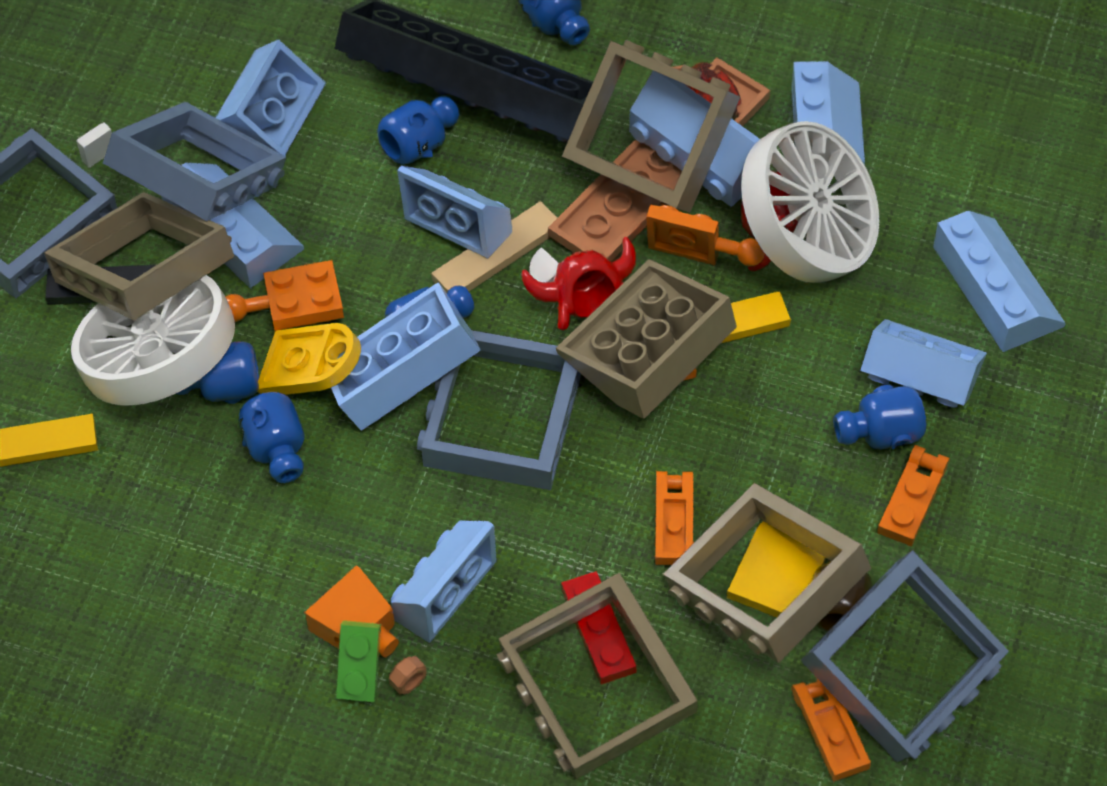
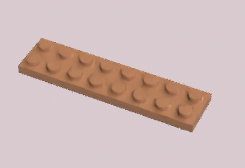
M716 58L702 72L700 77L701 80L708 83L714 77L731 85L728 91L740 96L732 119L741 126H744L770 99V90L719 58ZM688 86L705 100L712 103L713 96ZM636 139L613 161L617 165L673 190L682 172L670 161L666 162L661 159L657 152L647 144L640 143ZM601 174L548 227V236L572 252L594 250L604 254L612 262L623 250V238L628 237L632 241L647 226L646 216L650 204L659 207L667 204Z

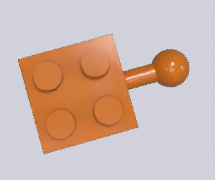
M650 204L646 216L649 249L712 265L716 264L719 252L737 256L738 260L746 266H756L764 258L765 252L756 239L748 238L742 242L721 238L719 237L718 221H714L707 215H691L679 212L672 206L662 205L659 207Z
M332 260L264 272L267 295L247 299L238 294L226 296L235 322L241 321L249 312L270 309L274 331L344 318Z

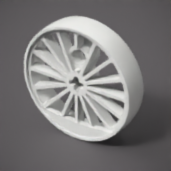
M802 121L785 125L770 132L751 148L742 172V200L751 231L769 259L788 275L810 283H820L839 278L863 265L870 257L877 241L879 208L869 173L850 144L835 131L824 125ZM777 146H779L783 155L777 150ZM770 163L782 176L770 170ZM834 176L837 182H835L833 185L829 187V184ZM769 184L790 194V196H772ZM841 188L843 195H831V193ZM838 204H846L847 209ZM773 205H788L790 214L779 221ZM795 219L799 222L792 233L784 226Z
M205 275L136 320L127 318L98 303L78 326L72 340L71 355L83 382L100 400L115 405L150 403L174 395L205 376L228 350L235 332V320L225 295L216 282Z

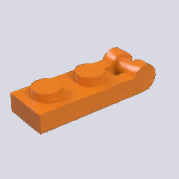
M917 445L914 446L910 454L908 463L878 525L877 531L878 534L911 547L950 461L949 457L941 454L936 457L925 453L926 449ZM919 467L932 470L930 476L918 473Z
M656 471L655 565H673L693 545V472H682V475H668V471ZM667 489L682 490V493H667Z
M817 678L816 682L807 685L804 682L792 685L794 700L804 715L833 782L869 770L871 762L846 708ZM820 696L826 700L817 704L813 701L814 698Z

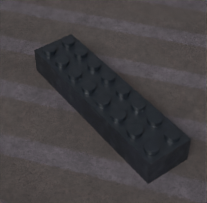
M364 0L342 11L334 48L344 52L345 56L349 59L356 61L365 60L375 64V68L380 71L398 73L403 75L404 79L408 82L434 87V91L439 94L457 96L464 99L463 101L467 105L493 110V113L500 118L516 119L523 122L524 126L531 130H544L554 134L557 140L567 143L593 84V81L382 0Z

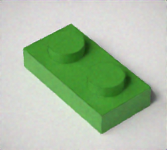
M342 621L340 626L336 699L375 702L377 697L381 624Z

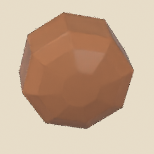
M416 656L404 658L391 671L389 675L390 685L399 694L410 693L425 678L427 673L426 666Z

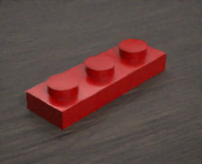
M597 571L561 582V590L565 600L568 601L601 583ZM611 604L575 622L600 685L636 673L637 666Z

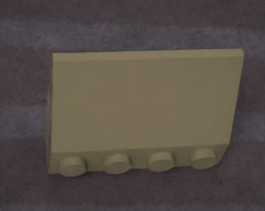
M648 259L556 347V351L614 403L645 419L737 328L730 297Z

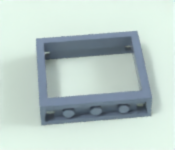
M183 102L112 132L103 164L203 220L208 221L221 214H225L239 205H243L255 197H259L272 188H276L279 179L284 177L285 174L283 166L286 156L191 104ZM185 139L238 168L240 171L212 183L156 151Z
M32 128L21 137L16 138L10 146L0 153V185L38 157L90 200L9 265L0 259V286L15 299L47 274V269L50 268L44 252L117 209L114 194Z
M471 330L481 350L473 356L562 372L539 460L438 441L460 365H458L435 381V391L438 392L436 399H430L427 406L426 421H429L427 430L420 431L417 442V450H422L423 466L551 490L581 373L557 353V346Z
M912 550L900 558L800 661L894 760L899 762L910 756L915 760L922 751L927 750L931 744L927 739L934 731L941 733L953 722L955 717L952 715V712L959 705L965 707L979 694L976 686L983 679L986 682L991 680L999 672V669L1002 667L999 662L1009 651ZM904 581L979 658L905 737L898 732L829 659Z

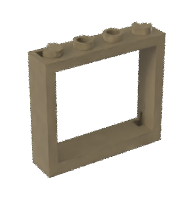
M625 40L622 46L611 41L562 156L674 208L690 213L740 96L729 92L728 90L731 85L712 77L710 83L701 80L702 72L683 64L681 70L671 67L673 60L654 52L652 58L643 55L644 47ZM627 59L714 97L674 190L588 151Z
M145 192L44 252L56 283L132 320L141 317L235 257L230 244L232 241L231 236L227 235L224 226L210 220L205 221L181 207ZM150 229H154L188 245L132 281L95 265L98 261Z
M754 483L663 575L670 587L668 594L676 598L680 606H690L706 623L713 621L720 625L724 633L731 639L737 640L740 638L747 643L755 654L764 653L780 663L871 569L862 544ZM760 519L832 561L768 627L697 583Z
M620 573L499 638L501 653L497 654L501 666L507 675L511 672L515 674L520 683L515 686L518 695L526 707L530 704L533 705L538 714L534 721L544 739L551 736L558 748L553 751L558 764L564 772L570 769L575 779L582 777L697 712L696 697ZM613 602L675 705L587 754L578 757L520 658L519 653Z

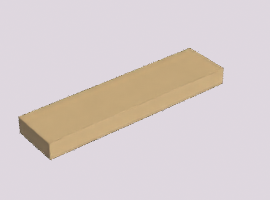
M541 201L511 220L512 233L489 258L467 249L432 272V281L435 284L439 282L446 293L451 287L457 285L464 286L468 291H471L549 239L548 227L557 217Z

